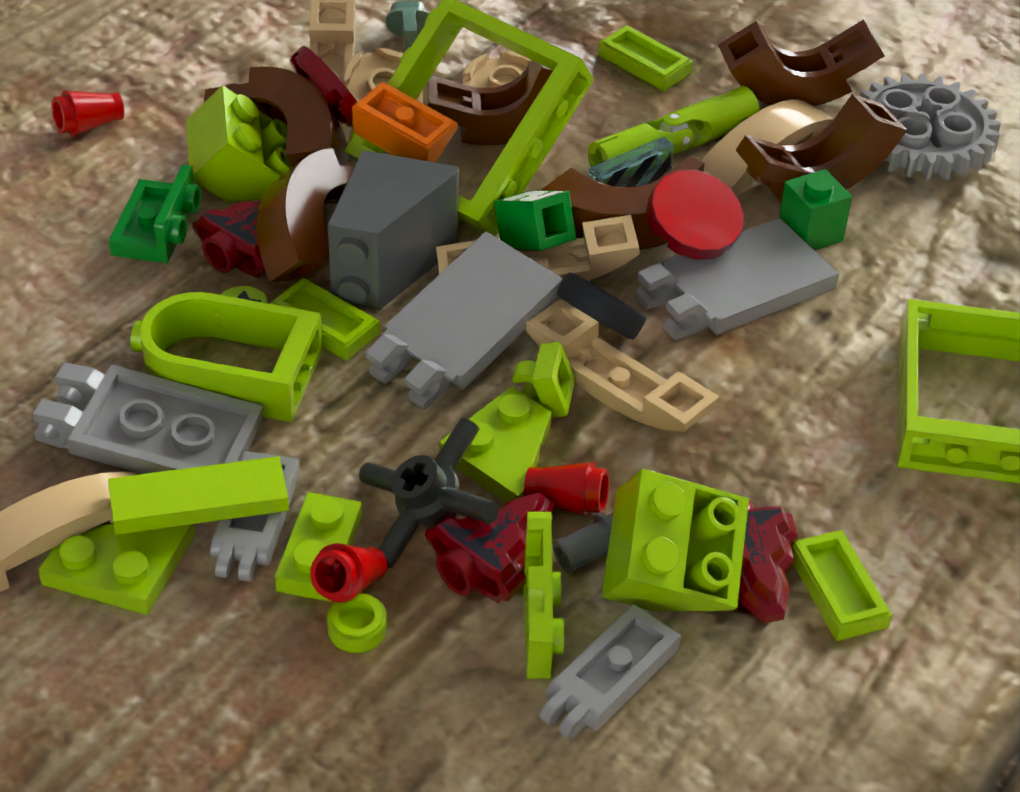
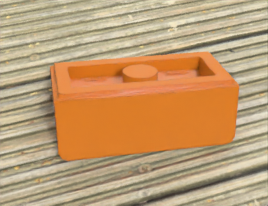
M385 82L380 83L352 106L354 132L394 156L436 163L458 128L457 122Z

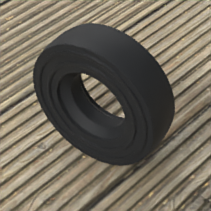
M569 272L558 287L556 294L562 300L628 339L634 340L645 324L646 317L643 316L644 314L575 273Z

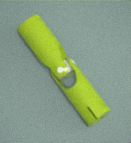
M740 86L671 112L662 118L647 121L589 144L587 151L590 167L598 179L606 182L609 181L615 172L626 167L628 169L624 174L637 170L645 159L656 154L658 156L653 163L667 158L670 153L671 155L680 153L725 136L741 122L760 111L757 98L748 87Z

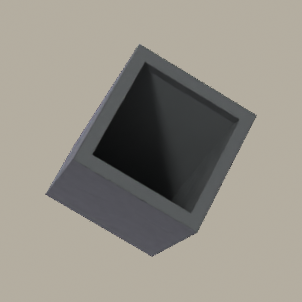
M363 150L328 223L331 293L353 306L381 310L438 264L436 247L458 243L459 167Z

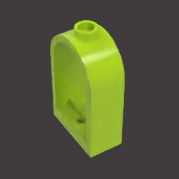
M183 293L157 303L146 313L142 321L138 320L135 322L131 332L130 347L132 351L143 353L146 374L263 406V417L292 422L323 352L321 313L213 293ZM210 337L281 350V354L272 373L180 357L169 354L164 350L172 344L187 338Z

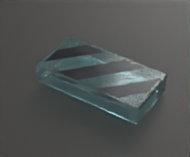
M661 137L589 168L588 177L615 187H638L650 184L671 170L674 144L665 137Z

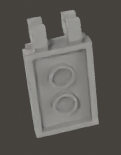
M778 218L742 231L731 249L726 250L723 255L715 259L694 260L677 255L663 260L661 264L658 263L638 273V281L646 289L637 290L635 299L645 310L667 304L666 310L674 319L665 320L663 329L674 340L697 334L707 326L718 335L836 289L839 273L786 223Z
M485 231L384 326L385 332L365 352L366 358L373 363L369 367V372L373 377L386 384L408 365L412 357L419 360L420 362L404 378L405 385L412 389L407 394L408 400L424 411L447 390L451 382L464 390L526 329L527 321L545 310L559 297L556 293L563 278Z
M66 362L63 363L55 376L56 384L62 386L57 394V402L41 399L33 413V421L40 423L34 432L35 440L58 448H67L69 454L140 474L241 461L244 452L249 450L263 421V406L112 364L104 375L94 368Z

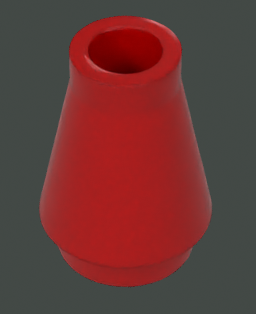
M64 90L61 96L53 97L51 103L52 117L56 129L61 134L69 132L71 136H76L111 121L121 120L124 118L125 112L122 97L118 92L96 93Z
M594 462L543 468L529 467L525 476L524 495L542 493L555 503V507L589 517L592 512L603 513L605 511L609 495V472L607 469L596 468Z
M340 543L330 544L322 548L313 560L310 568L311 582L315 590L323 597L333 602H347L356 597L371 583L380 580L385 575L387 560L383 552L375 547L362 548Z

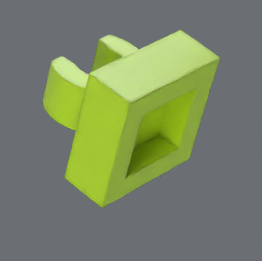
M561 341L542 343L536 362L525 360L517 363L512 379L514 383L529 382L524 384L522 393L537 403L541 402L543 407L552 412L551 418L564 417L568 415L576 378Z

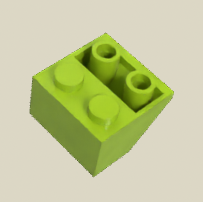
M223 85L186 119L189 165L193 166L194 181L225 202L261 200L270 185L293 167L285 155L287 125L279 119L272 120L259 111L248 97L242 94L236 95Z
M643 468L616 490L601 598L631 606L635 604L639 608L654 612L733 611L736 609L749 498Z

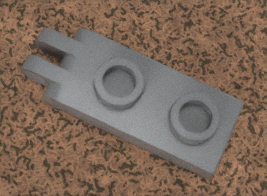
M245 451L241 461L276 457L277 455ZM280 456L290 505L300 476L299 459ZM287 511L219 520L210 549L211 557L217 558L216 577L229 578L235 561H240L238 579L251 582L258 564L269 566Z
M633 604L551 682L546 691V697L550 700L542 708L539 716L540 719L552 726L569 712L559 727V733L569 740L573 739L586 725L594 731L599 730L679 650L681 635Z

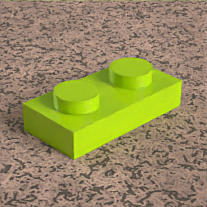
M307 492L275 575L276 592L332 602L320 595L313 587L310 578V568L319 551L325 546L334 543L353 545L363 517L361 501Z

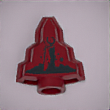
M261 200L258 202H238L225 210L212 209L192 223L194 232L202 242V250L207 261L217 271L228 273L232 269L237 268L255 278L265 272L259 253L256 233L257 214Z
M535 493L512 499L498 509L496 519L490 524L466 516L462 519L447 517L425 531V538L438 557L436 565L442 580L452 591L462 596H466L476 589L496 603H499L501 600L509 601L526 584L524 560L527 512H551V516H553L555 503L542 493Z
M749 500L738 597L741 603L763 623L781 621L785 617L790 591L785 574L793 566L794 558L791 547L798 540L797 530L792 514L784 512L781 506L755 508L754 504Z

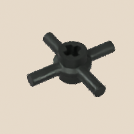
M460 418L434 460L425 455L414 456L404 461L397 470L371 462H366L362 465L359 471L360 481L364 484L395 493V504L400 512L378 547L386 557L387 568L392 569L420 524L430 528L447 517L455 518L458 514L487 524L492 523L496 519L498 504L495 501L460 491L459 479L454 472L480 430L471 420Z

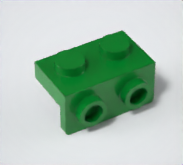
M182 165L173 184L143 179L138 180L108 240L111 256L168 264L176 245H182L185 240L187 221L191 213L196 214L200 207L201 187L194 182L193 166Z

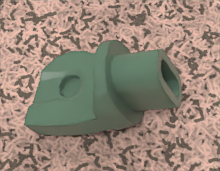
M420 1L394 2L391 5V11L386 16V27L389 31L403 36L404 51L412 46L417 35L423 29L429 14L424 4Z

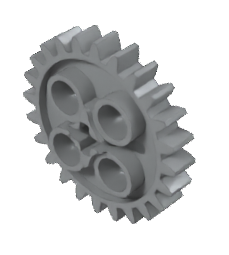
M902 74L900 82H896L887 76L884 79L883 85L872 82L869 91L862 89L859 95L882 103L907 129V132L897 146L885 159L890 162L888 170L892 172L899 167L906 168V177H911L915 171L922 172L926 180L931 179L932 173H939L943 179L949 180L951 171L966 177L968 168L980 171L983 162L989 163L992 154L996 152L1001 134L999 133L1001 122L995 120L997 111L987 109L989 102L987 99L974 100L976 93L974 89L962 92L959 90V82H955L950 86L943 85L944 80L940 76L934 82H929L924 74L918 76V81H912L909 76Z

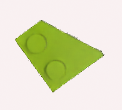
M513 386L509 387L469 418L480 430L456 469L505 503L525 496L524 482L526 472L529 467H537L540 448L545 444L551 427L552 412ZM450 434L439 442V451L445 444Z
M527 512L524 560L526 584L523 586L527 679H551L552 655L563 654L564 652L563 618H553V607H561V572L552 571L551 512Z
M113 524L99 525L78 536H72L63 541L62 544L52 548L38 570L41 584L148 616L196 535L195 526L190 524L115 535Z

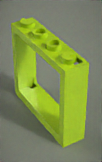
M441 0L438 6L428 14L425 25L412 46L403 53L398 68L387 83L390 86L417 99L462 28L553 70L472 200L470 201L459 195L458 221L481 233L487 231L491 235L496 236L499 231L494 201L525 191L592 85L594 78L582 58L458 0ZM354 131L350 137L349 144L344 150L356 164L363 150L376 153L384 151L382 148L360 137Z
M908 299L899 333L897 467L1020 484V429L918 416L919 349L1020 362V313Z

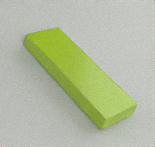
M280 456L108 479L115 535L289 511V497Z

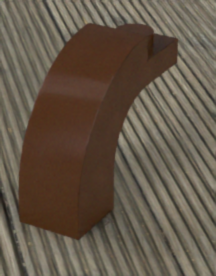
M864 19L826 43L806 51H787L778 48L770 42L757 21L718 44L730 72L739 85L748 87L754 93L757 100L769 105L797 99L806 101L813 106L834 101L853 91L847 81L848 78L885 57Z
M552 44L583 60V53L581 51ZM530 60L527 68L519 77L505 85L492 88H478L431 76L423 88V104L457 122L458 126H461V142L475 145L507 144L553 70Z
M250 67L248 83H233L225 86L236 95L242 94L248 97L259 111L272 120L279 119L287 125L285 155L293 167L310 154L329 148L334 149L338 162L347 161V153L344 151L347 143L340 123L322 93L302 75L277 67ZM220 87L205 89L204 102Z
M851 94L829 126L808 141L797 145L783 146L745 135L735 151L748 165L746 168L747 173L756 181L767 185L779 201L782 202L785 181L826 169L846 190L873 172L889 156L905 135L907 129L882 103Z
M333 148L316 151L304 158L274 181L262 197L258 208L256 233L259 253L269 282L298 280L303 277L307 279L330 263L329 240L323 218L324 204L339 202L356 166L350 160L338 162Z
M689 155L665 175L676 170L696 169L704 172L705 163ZM571 167L541 189V191H569L576 239L584 238L582 226L584 222L631 215L639 250L668 243L661 234L657 238L650 228L646 214L648 198L661 178L650 184L638 187H615L600 183Z

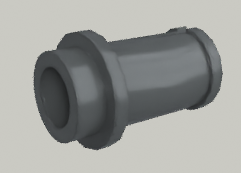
M601 512L594 516V523L553 541L555 557L566 573L571 574L577 568L608 553L613 513L606 515Z

